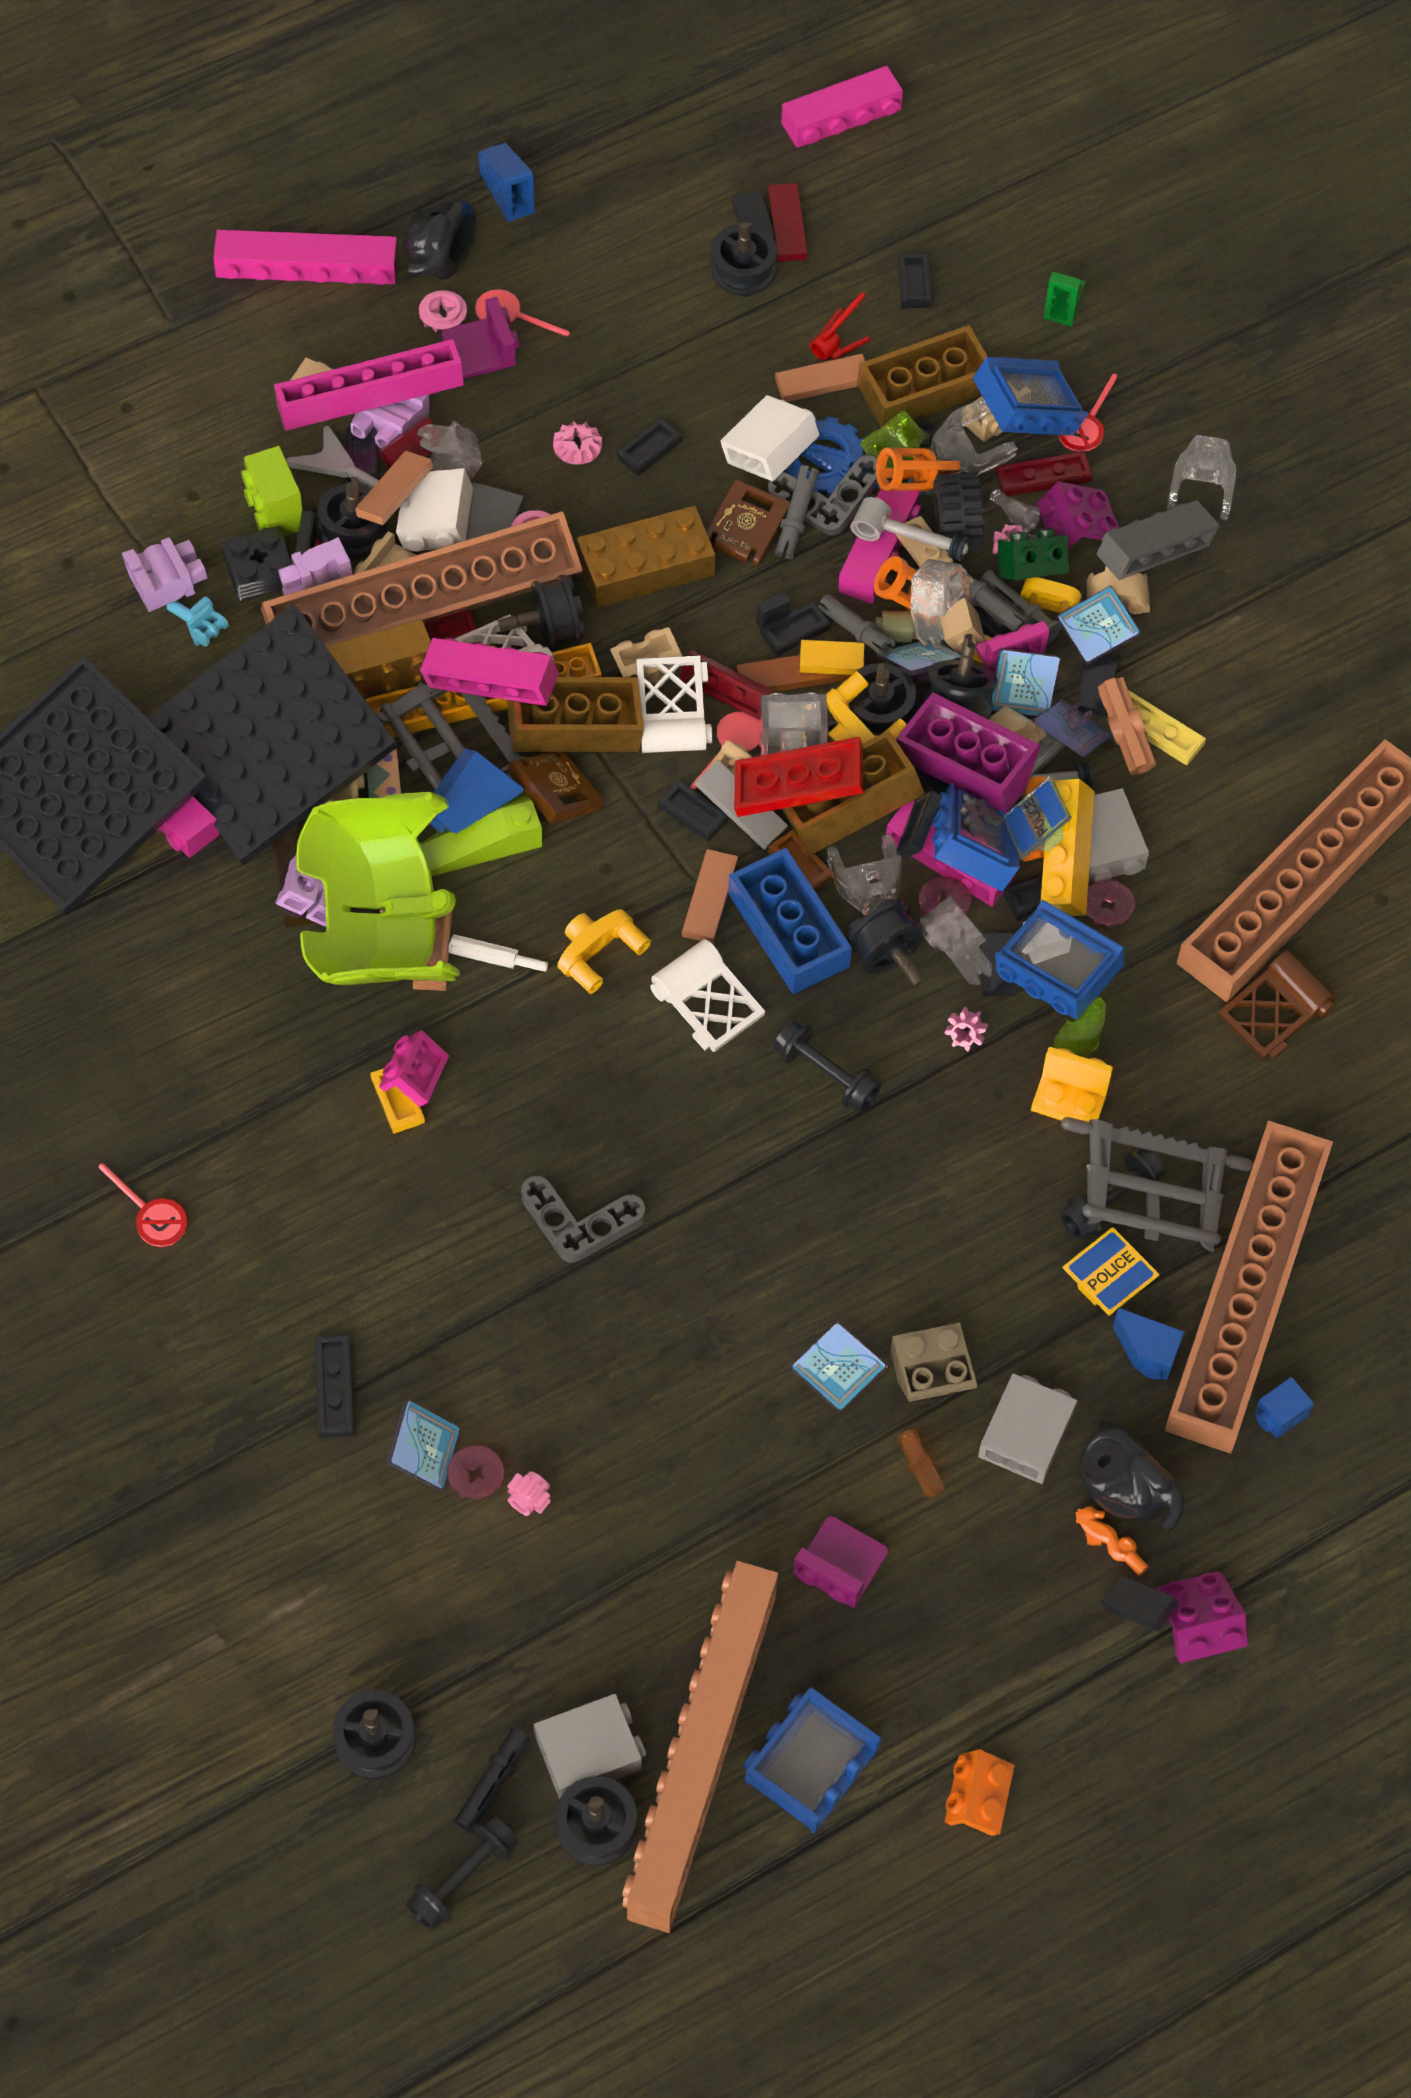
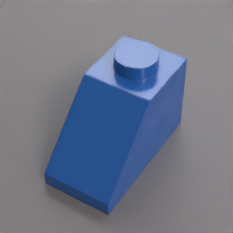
M1118 1308L1113 1329L1133 1368L1141 1371L1144 1376L1150 1379H1163L1167 1381L1184 1331Z

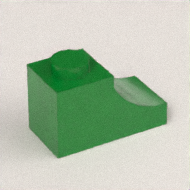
M1052 272L1048 285L1044 319L1072 327L1083 301L1086 281L1073 276Z

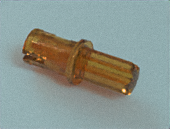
M911 1429L900 1434L896 1440L909 1462L907 1468L910 1472H914L925 1496L933 1498L942 1493L944 1486L932 1464L934 1458L931 1454L927 1453L917 1430Z

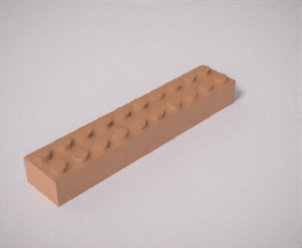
M562 511L268 600L262 603L261 611L267 625L287 608L295 604L325 646H329L420 619L423 620V623H427L462 611L474 610L531 592V583L533 581L545 584L557 581V576L561 574L570 576L571 579L578 578L583 569L564 512Z
M1384 739L1181 944L1177 964L1228 1003L1411 816V758Z
M1268 1120L1168 1417L1165 1432L1231 1454L1333 1141Z
M741 1561L736 1562L733 1572L728 1570L726 1572L721 1589L723 1592L720 1604L716 1603L711 1619V1637L706 1636L700 1653L702 1659L699 1667L701 1671L695 1669L689 1687V1691H691L689 1702L691 1704L684 1703L678 1721V1724H680L678 1736L680 1738L673 1737L667 1755V1758H669L667 1765L669 1772L662 1771L656 1789L658 1793L656 1803H658V1806L651 1805L645 1823V1827H647L645 1837L647 1840H640L635 1852L634 1862L636 1863L634 1872L636 1874L635 1876L628 1875L624 1886L622 1906L627 1908L628 1921L670 1933L776 1599L777 1572Z

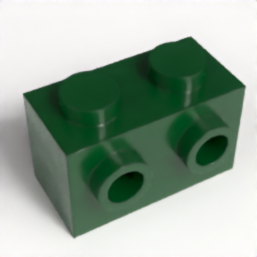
M1042 528L1036 530V535H1028V532H1011L1010 538L998 539L999 577L1019 580L1069 573L1068 535L1057 534L1054 528Z

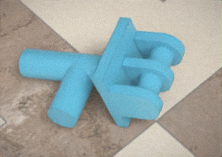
M205 596L191 609L178 601L167 604L168 611L187 622L193 642L197 646L201 644L207 647L212 637L217 638L220 635L219 631L221 629L225 630L229 627L228 621L213 610L211 600Z

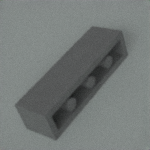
M1198 500L1187 504H1179L1165 512H1157L1141 521L1135 520L1119 529L1113 528L1102 537V544L1096 555L1116 578L1121 580L1209 547L1220 525Z

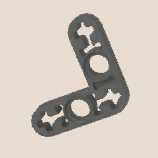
M871 455L860 457L829 498L813 490L811 498L816 501L815 506L806 512L804 521L827 535L840 534L855 516L862 501L869 497L878 485L876 477L877 458ZM873 466L874 474L868 473L863 478L862 469H869ZM781 473L774 481L769 480V493L791 502V495L783 490L778 494L776 486H784L787 483L789 491L794 493L797 479L790 474ZM861 479L863 482V486H865L864 488L859 484ZM847 489H855L858 491V497L853 502H845L841 498L843 492ZM821 509H823L824 514L831 518L836 514L838 522H831L827 525L826 518L820 514Z
M532 1176L526 1179L521 1186L523 1204L558 1255L564 1261L570 1263L581 1261L641 1226L645 1220V1204L642 1199L635 1195L623 1196L577 1222L546 1178ZM531 1189L542 1190V1198L545 1202L542 1208L539 1198L536 1195L531 1196ZM624 1208L636 1209V1216L624 1215ZM557 1212L564 1217V1221L558 1226H551L545 1222V1217L549 1213ZM620 1218V1226L618 1227L616 1220ZM597 1222H606L610 1225L611 1230L608 1234L599 1236L592 1231V1227ZM583 1231H586L587 1237L583 1239ZM567 1241L579 1242L578 1250L574 1251L572 1247L567 1248Z

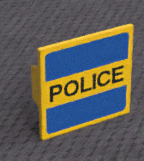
M1114 1227L1063 1266V1269L1077 1283L1078 1289L1094 1305L1098 1304L1108 1316L1113 1314L1160 1275Z

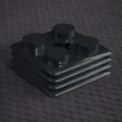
M281 526L221 542L223 556L238 600L243 601L280 591L284 588L278 570L292 565L293 562Z

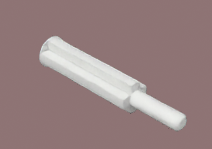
M455 934L452 936L449 944L450 954L514 969V965L544 972L548 968L547 962L520 956L516 949Z

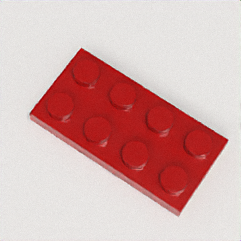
M860 737L735 761L734 810L737 817L863 794V743Z

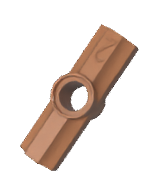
M1112 678L1104 681L1103 684L1098 686L1099 695L1109 716L1107 721L1116 745H1119L1130 775H1140L1148 772L1156 766L1155 758L1145 737L1147 733L1138 708H1135L1124 678Z

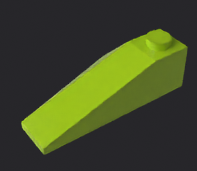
M523 791L519 796L456 834L446 830L443 833L438 832L421 842L420 845L426 855L431 876H436L542 847V827L533 801Z

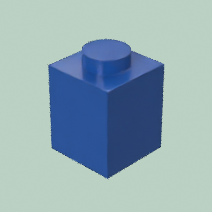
M1291 1377L1259 1399L1255 1410L1256 1419L1266 1432L1270 1431L1277 1439L1309 1417L1314 1403Z

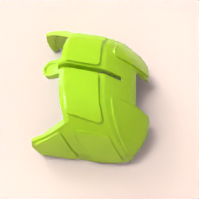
M433 792L386 795L384 798H353L328 802L312 809L298 839L296 868L300 873L319 879L324 884L326 931L324 933L303 931L300 933V940L305 962L322 981L335 985H356L405 979L456 981L455 977L460 976V971L456 967L441 960L437 962L436 966H426L433 954L436 918L452 912L456 899L451 891L445 889L434 892L429 864L417 836L437 814L449 808V803L445 797ZM351 908L385 909V912L380 914L351 912Z

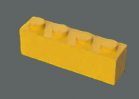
M1081 779L1049 781L1066 816L1052 829L1048 820L1046 821V829L1048 830L1045 835L1041 901L1048 902L1070 916L1086 915L1095 791Z

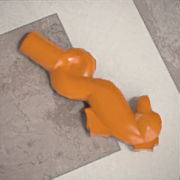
M1088 1506L1075 1512L1076 1523H1079L1086 1533L1088 1545L1101 1546L1102 1543H1105L1110 1556L1116 1561H1125L1138 1576H1141L1149 1568L1136 1553L1137 1546L1132 1538L1122 1537L1118 1539L1114 1528L1096 1520L1105 1517L1104 1511H1097L1094 1507Z

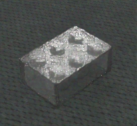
M807 692L793 695L782 693L761 695L759 756L827 743L828 717L826 694Z

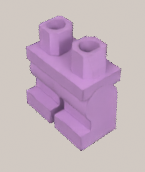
M429 394L355 413L351 422L352 435L361 439L365 438L371 429L375 427L377 429L375 443L380 448L385 447L422 418L429 415Z
M170 537L161 540L162 545H151L142 553L136 554L134 549L122 553L129 577L139 592L148 612L172 603L183 597L184 594L186 597L194 595L193 584L207 579L204 565L200 559L197 560L190 540L174 545Z
M339 537L304 552L303 555L300 552L292 554L293 564L278 570L279 577L284 586L282 588L284 596L353 575L350 560Z
M295 856L290 861L283 890L278 894L275 904L299 915L308 910L306 918L326 927L324 884L319 879L300 873L296 868Z

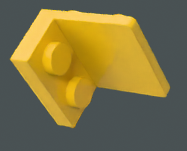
M1049 1047L1031 1111L1061 1121L1065 1117L1088 1122L1091 1119L1099 1120L1107 1096L1113 1067L1100 1059H1087L1074 1055L1068 1049Z

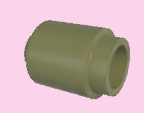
M882 611L881 617L875 618L878 630L892 638L895 642L912 643V639H920V614H913L912 611Z

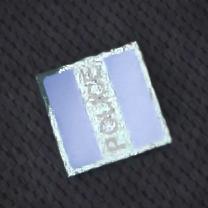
M1051 776L1002 817L1021 859H1025L1035 849L1047 852L1065 837L1061 827L1072 818Z

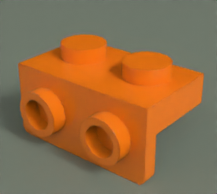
M980 1749L960 1754L953 1769L954 1780L951 1794L946 1801L947 1813L945 1823L949 1825L963 1823L991 1836L1000 1834L1015 1765Z

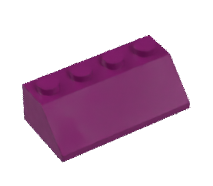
M935 693L929 696L896 738L897 743L913 767L949 785L954 783L955 788L980 800L982 798L985 799L987 804L1006 814L1025 791L1040 749L1039 744Z

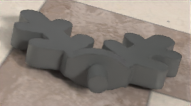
M968 794L962 797L966 803L959 811L962 815H966L963 822L969 825L974 835L982 831V827L985 826L981 820L983 817L989 826L993 824L997 827L1003 822V819L995 813L996 809L993 806L990 808L986 806L987 802L985 799L982 798L980 801L977 798L971 799Z

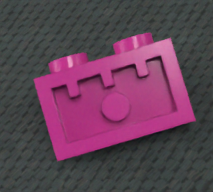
M1044 621L1034 625L1027 624L1018 631L997 635L990 640L977 644L976 652L985 667L990 671L998 670L1003 650L1035 655L1045 652L1049 629Z
M420 1030L411 1036L405 1035L397 1041L393 1048L395 1053L391 1061L383 1069L382 1073L384 1076L379 1085V1088L383 1091L397 1086L419 1107L428 1103L449 1057L438 1044Z

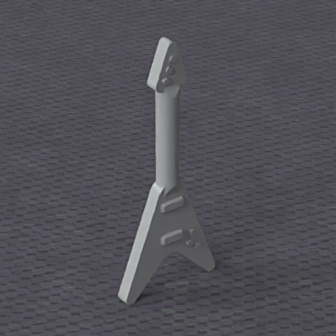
M329 426L324 427L323 450L320 453L286 459L290 468L351 478V476L358 478L360 484L373 488L379 481L355 467L354 462ZM407 498L400 505L401 507L409 506Z

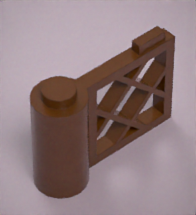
M1287 950L1279 955L1261 976L1219 1010L1218 1016L1263 1060L1268 1056L1274 1060L1288 1048L1285 1042L1311 1019L1319 1016L1323 1019L1335 1009L1336 1004L1334 1001L1336 994L1290 950ZM1266 983L1276 992L1275 1001H1256V991ZM1279 996H1280L1285 1002H1279ZM1237 1007L1252 1008L1251 1022H1238L1230 1013ZM1255 1008H1275V1023L1255 1022ZM1279 1009H1293L1300 1018L1293 1024L1279 1023ZM1245 1029H1251V1034ZM1255 1029L1275 1030L1274 1040L1264 1048L1255 1039ZM1278 1030H1285L1278 1036Z

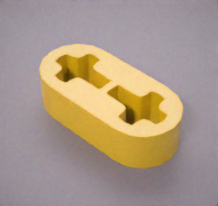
M1040 577L1027 578L1020 594L1030 604H1038L1043 609L1061 614L1080 604L1082 598L1081 593L1076 588Z

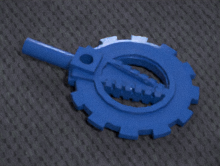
M826 417V420L815 421L819 436L815 440L826 439L834 441L842 450L830 449L828 446L824 447V445L812 443L801 453V456L806 457L808 461H811V463L827 472L819 473L813 490L818 493L828 492V496L833 493L853 464L863 456V452L867 451L864 438L859 439L857 437L858 430L850 424L847 426L838 423L839 419ZM799 456L782 473L790 474L797 479L800 472L799 469L803 466ZM866 468L862 469L863 478L868 473L872 475L874 474V472L867 470ZM809 470L807 472L806 479H809L811 473Z

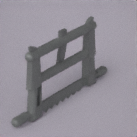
M420 682L416 688L394 703H383L380 707L381 712L376 715L382 722L390 724L412 756L406 762L411 771L414 773L421 769L434 790H436L443 779L431 762L451 752L458 758L465 747L433 702L434 699L449 691L429 688L427 683L423 685ZM461 693L509 764L511 761L525 758L524 756L521 757L518 752H512L510 735L504 733L506 727L498 723L499 717L491 714L493 708L485 705L486 698L480 695ZM420 707L445 741L426 751L422 750L401 719ZM509 764L500 769L503 773H505L508 777H510L512 780L516 782V780L509 773Z
M1071 1117L1062 1119L1061 1126L1064 1130L1084 1135L1089 1134L1090 1164L1086 1165L1088 1204L1082 1210L1083 1214L1089 1217L1087 1224L1093 1225L1102 1220L1145 1229L1144 1239L1157 1241L1159 1233L1192 1241H1200L1203 1248L1211 1252L1215 1251L1214 1245H1218L1221 1242V1235L1217 1233L1222 1199L1224 1197L1220 1192L1225 1165L1228 1168L1251 1171L1254 1164L1251 1159L1232 1154L1227 1155L1228 1151L1224 1148L1208 1147L1203 1149L1199 1148L1196 1142L1188 1145L1185 1139L1176 1142L1173 1137L1164 1139L1162 1134L1153 1137L1150 1131L1141 1134L1139 1129L1130 1132L1127 1126L1120 1129L1112 1128L1113 1124L1098 1119H1091L1089 1122ZM1111 1142L1202 1162L1201 1191L1109 1170ZM1108 1184L1146 1192V1216L1107 1208ZM1159 1195L1200 1204V1227L1197 1228L1161 1220Z

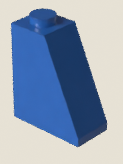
M506 143L491 146L478 152L479 172L506 221L510 222L533 214L534 182L531 169Z
M464 748L433 792L445 797L449 803V808L437 814L428 825L439 833H443L446 830L456 834L519 796L524 788L477 751Z

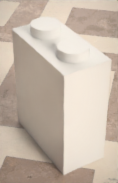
M766 395L720 440L727 463L774 481L819 436L813 413L805 408L802 409L784 400H778Z
M465 468L430 471L407 497L409 506H400L396 533L403 548L408 551L418 552L421 550L440 549L466 540L473 486Z

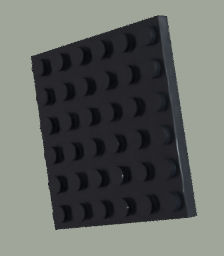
M295 604L287 608L147 716L210 779L194 797L216 818L215 827L239 861L244 865L309 816L314 807L326 803L399 747Z
M82 656L0 733V848L68 915L198 793L210 779L95 666Z

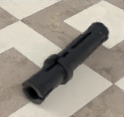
M511 1728L497 1753L491 1754L488 1759L489 1766L457 1817L454 1818L455 1824L465 1831L474 1833L473 1826L480 1822L508 1775L513 1776L516 1771L514 1765L526 1746L531 1742V1738L519 1729Z

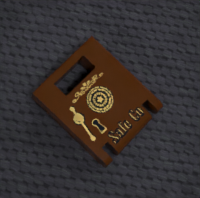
M735 479L706 531L710 543H712L717 535L714 542V550L745 563H748L753 551L757 552L753 559V566L759 568L781 530V521L786 519L790 502ZM747 498L770 507V511L768 512L747 503Z
M548 752L511 761L509 764V773L524 788V792L531 798L550 824L598 812L604 802L565 752ZM578 795L575 803L564 805L560 800Z

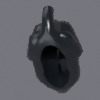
M451 199L439 205L416 211L408 224L403 240L404 252L413 262L408 267L410 276L437 275L439 279L445 280L457 272L459 265L469 253L474 242L477 217L473 204L460 199Z
M1100 1421L1097 1425V1433L1087 1443L1080 1460V1475L1088 1494L1098 1506L1109 1514L1127 1520L1148 1522L1153 1520L1161 1510L1167 1508L1166 1516L1159 1523L1170 1533L1183 1516L1184 1495L1171 1475L1125 1429L1112 1422Z

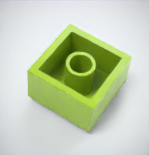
M280 446L245 456V470L241 471L247 488L244 489V494L249 507L254 506L257 511L254 513L259 530L281 526L284 536L299 532L302 513L301 495Z

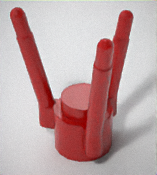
M861 292L844 312L842 308H839L821 332L810 342L811 351L821 361H826L829 358L832 360L839 359L842 355L870 342V337L866 336L839 349L841 339L835 332L865 298L866 294L864 292Z

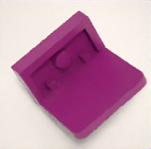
M497 296L485 299L486 319L458 325L442 331L443 341L454 340L462 362L463 379L516 366L515 349L519 348L518 336L515 330L510 331L508 326L510 325L508 310L506 307L501 308Z
M1057 482L1036 504L1045 528H1054L1055 533L1068 535V551L1081 537L1102 540L1104 534L1113 528L1119 529L1108 496L1101 489Z
M831 1516L826 1518L808 1549H800L794 1560L793 1574L804 1583L816 1586L828 1593L837 1602L847 1604L855 1609L887 1557L888 1549L885 1545Z
M1221 1572L1205 1573L1201 1576L1171 1582L1156 1588L1158 1591L1175 1597L1179 1604L1168 1620L1173 1627L1175 1656L1180 1664L1248 1646L1245 1612Z

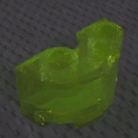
M902 410L878 431H874L863 439L859 445L868 455L878 458L884 448H920L919 446L928 437L906 411ZM891 456L887 460L886 468H894ZM902 456L903 460H913L914 456Z
M1097 996L1078 1020L1075 1019V1022L1067 1020L1055 1036L1053 1048L1068 1049L1074 1055H1084V1058L1093 1053L1102 1038L1106 1020L1105 1002Z

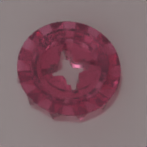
M937 877L928 881L922 887L919 894V904L923 915L930 917L933 923L936 921L944 922L947 926L953 921L960 922L962 917L968 914L971 905V895L968 888L959 880L951 877ZM943 892H945V897L950 902L947 910L940 903Z
M1101 880L1088 887L1086 917L1094 920L1095 925L1103 924L1110 929L1113 925L1119 924L1122 926L1127 919L1132 917L1135 900L1132 892L1124 884L1114 880ZM1103 899L1108 903L1116 902L1113 910H1110L1108 907L1101 908Z
M469 1446L461 1449L452 1457L448 1466V1479L451 1488L459 1493L462 1498H473L478 1501L486 1496L491 1497L493 1492L498 1487H501L504 1467L500 1457L493 1450L484 1446ZM482 1464V1475L486 1478L477 1477L470 1484V1473L466 1470L475 1471Z

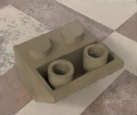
M960 1323L892 1336L890 1350L898 1384L909 1402L977 1388L976 1378Z

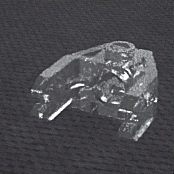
M980 399L951 413L933 435L931 450L934 452L937 461H960V471L957 473L975 472L978 476V474L1010 460L1016 455L1015 450H1017L1014 442H1008L982 454H977L962 427L983 418L991 412L985 400Z
M453 421L450 427L427 424L417 432L418 436L426 437L422 438L420 445L433 452L430 456L433 468L430 471L465 468L471 481L483 464L476 433L468 428L461 427L456 421Z
M1196 435L1188 444L1187 449L1178 456V461L1175 463L1167 503L1168 510L1175 507L1180 483L1185 478L1222 485L1224 498L1220 519L1228 520L1236 480V464L1232 460V452L1227 440Z
M927 559L912 577L911 616L916 636L925 647L932 641L934 648L938 649L945 638L940 616L944 617L951 607L963 598L972 605L969 586L974 581L972 577L967 575L966 570L961 564Z
M890 834L882 835L883 844L881 846L885 859L845 868L838 849L835 846L827 848L829 868L834 874L833 879L839 895L863 915H868L886 899L892 898L894 901H897L902 880L901 856L896 854L897 848ZM873 878H876V879L879 880V881L876 882V883H872V884L869 883V881H870L871 879H873Z
M951 895L920 919L926 930L925 939L934 950L939 947L941 951H944L969 984L980 985V973H984L988 977L992 975V964L979 947L986 939Z

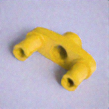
M857 671L836 690L832 688L823 696L826 706L838 723L827 734L832 742L860 737L862 743H865L877 737L849 709L848 704L868 686V682ZM899 718L886 731L889 730L896 740L907 724Z
M622 909L613 911L595 922L587 914L582 913L576 916L565 929V935L572 943L563 952L557 967L567 977L572 976L589 994H593L602 986L603 978L586 963L587 960L614 938H620L638 956L650 947L651 939L633 924V918Z

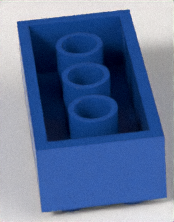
M787 848L729 874L728 895L793 995L850 967L852 947Z

